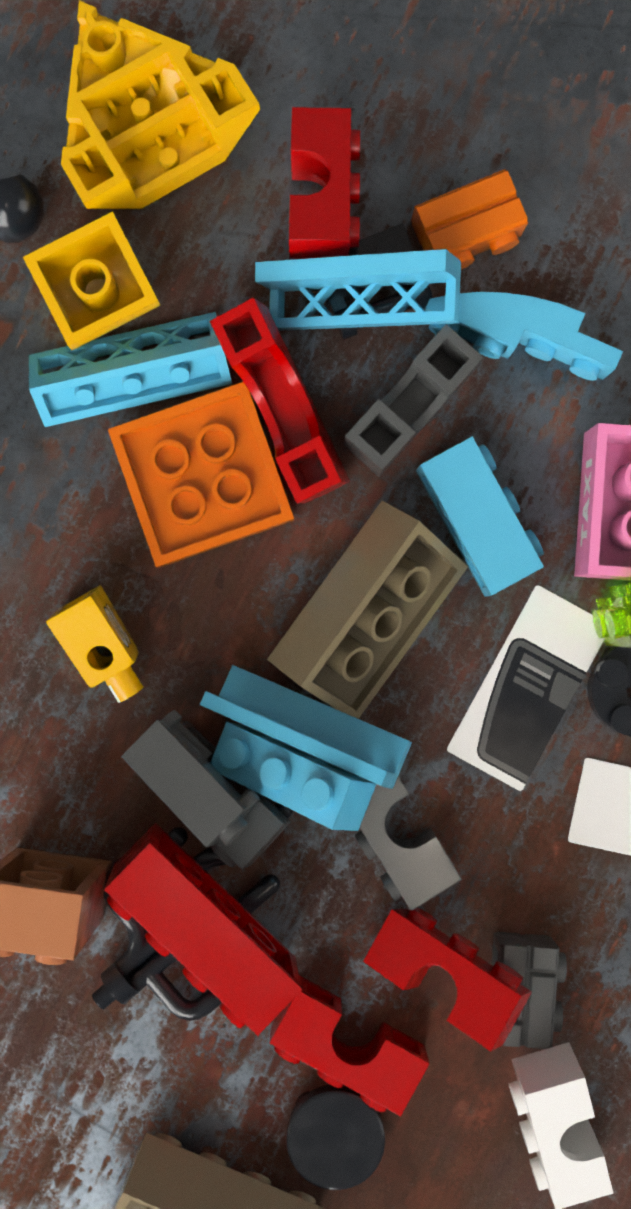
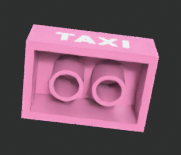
M598 423L584 433L574 577L631 581V425Z

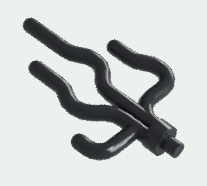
M279 803L275 804L287 818L292 815L293 810ZM176 827L167 833L181 847L187 842L188 834L181 827ZM211 847L193 858L206 871L212 867L226 865L213 852ZM119 859L114 861L113 864L107 870L104 888L109 879L113 866L119 861ZM272 874L265 876L237 901L252 914L280 888L279 878ZM104 891V899L108 904L107 897L109 894ZM108 904L110 910L128 931L129 943L123 955L101 973L103 985L92 994L93 1000L101 1009H106L115 1000L125 1005L145 986L149 987L177 1018L188 1021L199 1020L207 1016L221 1004V1001L210 990L205 991L195 1000H188L183 997L162 973L168 966L178 960L171 953L167 957L159 954L146 940L145 933L147 931L133 917L129 921L123 919Z

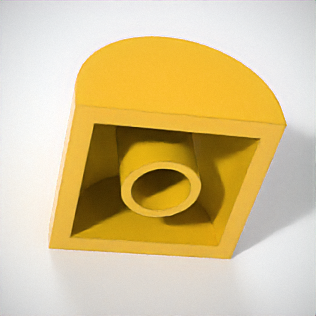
M113 211L23 257L71 350L161 306Z

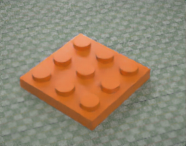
M244 382L108 429L157 568L294 521L293 513L251 394Z

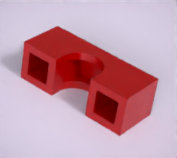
M292 107V180L313 181L320 184L323 189L310 195H290L289 260L349 256V248H359L360 217L350 216V204H359L360 173L351 172V161L360 160V130L351 129V108Z
M418 907L412 911L408 909H392L363 962L402 990L419 987L427 971L434 965L445 969L454 979L457 988V1000L446 1021L490 1052L503 1046L532 991L521 985L523 977L514 969L501 962L496 961L493 966L477 955L479 947L465 937L456 933L449 937L435 928L437 920L426 911Z
M300 976L302 991L280 1012L271 1025L269 1043L274 1046L276 1053L291 1063L299 1064L302 1061L317 1070L319 1077L331 1086L342 1088L345 1085L360 1094V1098L374 1110L385 1112L388 1109L401 1117L430 1064L425 1045L384 1022L375 1037L363 1046L351 1047L341 1043L333 1033L342 1016L341 998Z

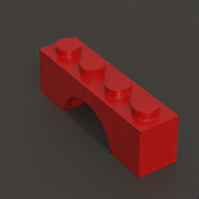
M253 297L211 320V326L231 367L245 383L263 415L274 443L275 459L296 503H309L351 482L268 307Z

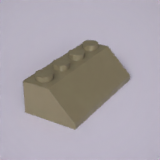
M381 501L267 660L299 686L331 707L359 719L468 566L419 520Z
M148 1133L145 1134L113 1209H325L316 1205L315 1198L301 1191L285 1192L271 1186L270 1179L262 1174L251 1171L244 1174L226 1167L227 1163L221 1157L207 1152L200 1153L199 1155L181 1148L182 1144L176 1138L162 1133L155 1134V1136Z

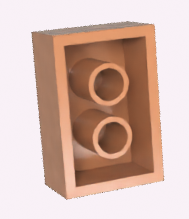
M16 848L1 859L0 957H9L16 952L35 955L37 962L47 965L65 964L67 960L74 961L104 919L106 907L104 884L107 870L112 865V861L24 848Z

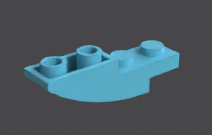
M502 292L460 293L459 323L447 324L464 340L473 343V348L485 357L499 359L502 356L509 359L517 348L518 343L526 346L525 351L529 355L544 361H551L554 358L570 365L569 370L576 376L592 381L597 378L603 380L616 369L623 351L578 332L586 313L560 303L533 296ZM445 296L430 298L425 311H445ZM429 324L428 328L431 332L437 334L445 324Z

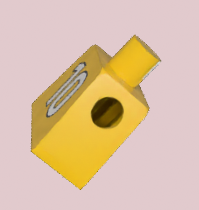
M101 585L62 606L46 621L90 688L105 681L118 703L132 697L143 689V685L131 667L138 656V649ZM96 646L107 647L113 655L110 657L102 656L97 651Z

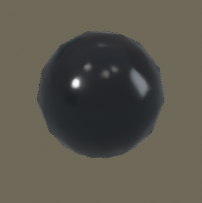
M23 175L0 179V240L6 243H20L31 237L38 230L44 217L43 199L35 184Z

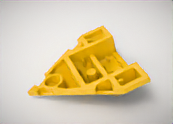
M79 1L77 19L80 27L78 45H74L66 112L69 126L66 147L63 146L61 166L86 209H142L223 163L259 112L260 105L235 64L217 58L216 62L192 53L191 46L123 18L117 22L98 14L96 7Z

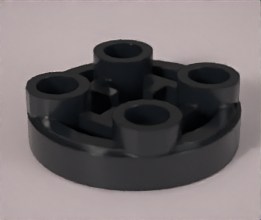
M325 1085L302 1093L296 1101L287 1127V1150L290 1160L298 1173L313 1185L329 1190L348 1189L359 1185L369 1178L378 1167L385 1148L384 1126L379 1111L369 1107L360 1098L359 1093L345 1085L342 1088Z

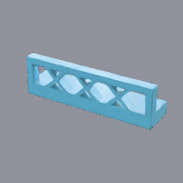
M447 249L255 262V282L270 289L269 312L279 331L459 323L461 261ZM446 283L445 311H425L415 299L429 284ZM402 285L414 286L407 292ZM382 286H393L402 296V299L389 313L379 314L369 304V301ZM367 287L361 294L356 290V288ZM346 288L356 300L342 315L333 316L323 304L336 289ZM310 290H320V291H319V293L315 296ZM301 291L310 301L297 317L284 318L285 292ZM411 305L416 312L404 311ZM362 308L369 313L357 315ZM317 310L323 315L312 317Z
M216 312L95 339L74 350L65 346L30 354L29 391L44 426L49 427L232 384L226 355L210 323L211 320L217 317ZM210 331V336L193 340L188 339L191 335ZM158 344L154 349L141 351L144 346ZM111 355L106 360L93 362L97 357ZM63 365L59 371L43 374L45 369Z
M232 665L219 696L205 691L200 705L377 785L393 789L412 744L409 740Z

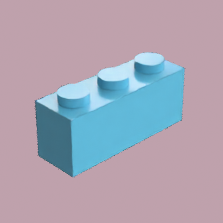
M472 436L422 463L416 470V473L484 597L496 594L543 568L544 565L539 557L544 555V552L533 531L530 529L524 531L516 516L520 512V507L515 496L508 487L501 489L492 472L497 467L490 451L484 444L478 446Z
M226 722L210 762L221 775L331 830L358 831L377 785L246 725Z

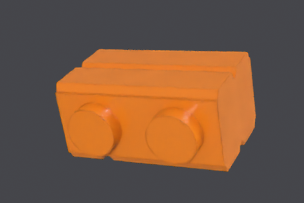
M503 169L414 206L411 221L423 251L447 249L461 261L462 270L475 261L473 256L490 249L492 255H498L519 244L518 237L522 236L528 224V217L520 198L516 195V189L508 170Z

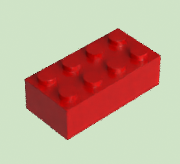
M157 823L113 866L104 891L109 894L107 902L110 907L127 921L133 917L147 931L145 933L146 940L159 954L167 957L171 953L184 966L182 969L184 976L198 991L204 993L207 989L210 990L222 1002L220 1009L223 1014L236 1027L242 1028L246 1025L259 1036L302 991L296 957Z

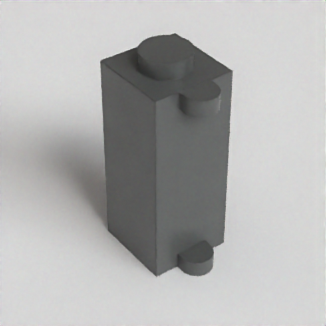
M172 710L162 720L157 719L121 757L205 847L217 845L220 841L227 846L249 825L244 817L253 809L252 806L260 797L253 790L242 797L175 727L181 721L182 716L176 710Z

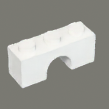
M567 1042L511 1059L517 1081L509 1083V1088L518 1115L525 1113L527 1115V1120L520 1121L519 1125L528 1153L536 1152L538 1156L529 1159L538 1190H549L555 1209L566 1208L613 1194L604 1154L588 1120L595 1116L586 1079L570 1043Z

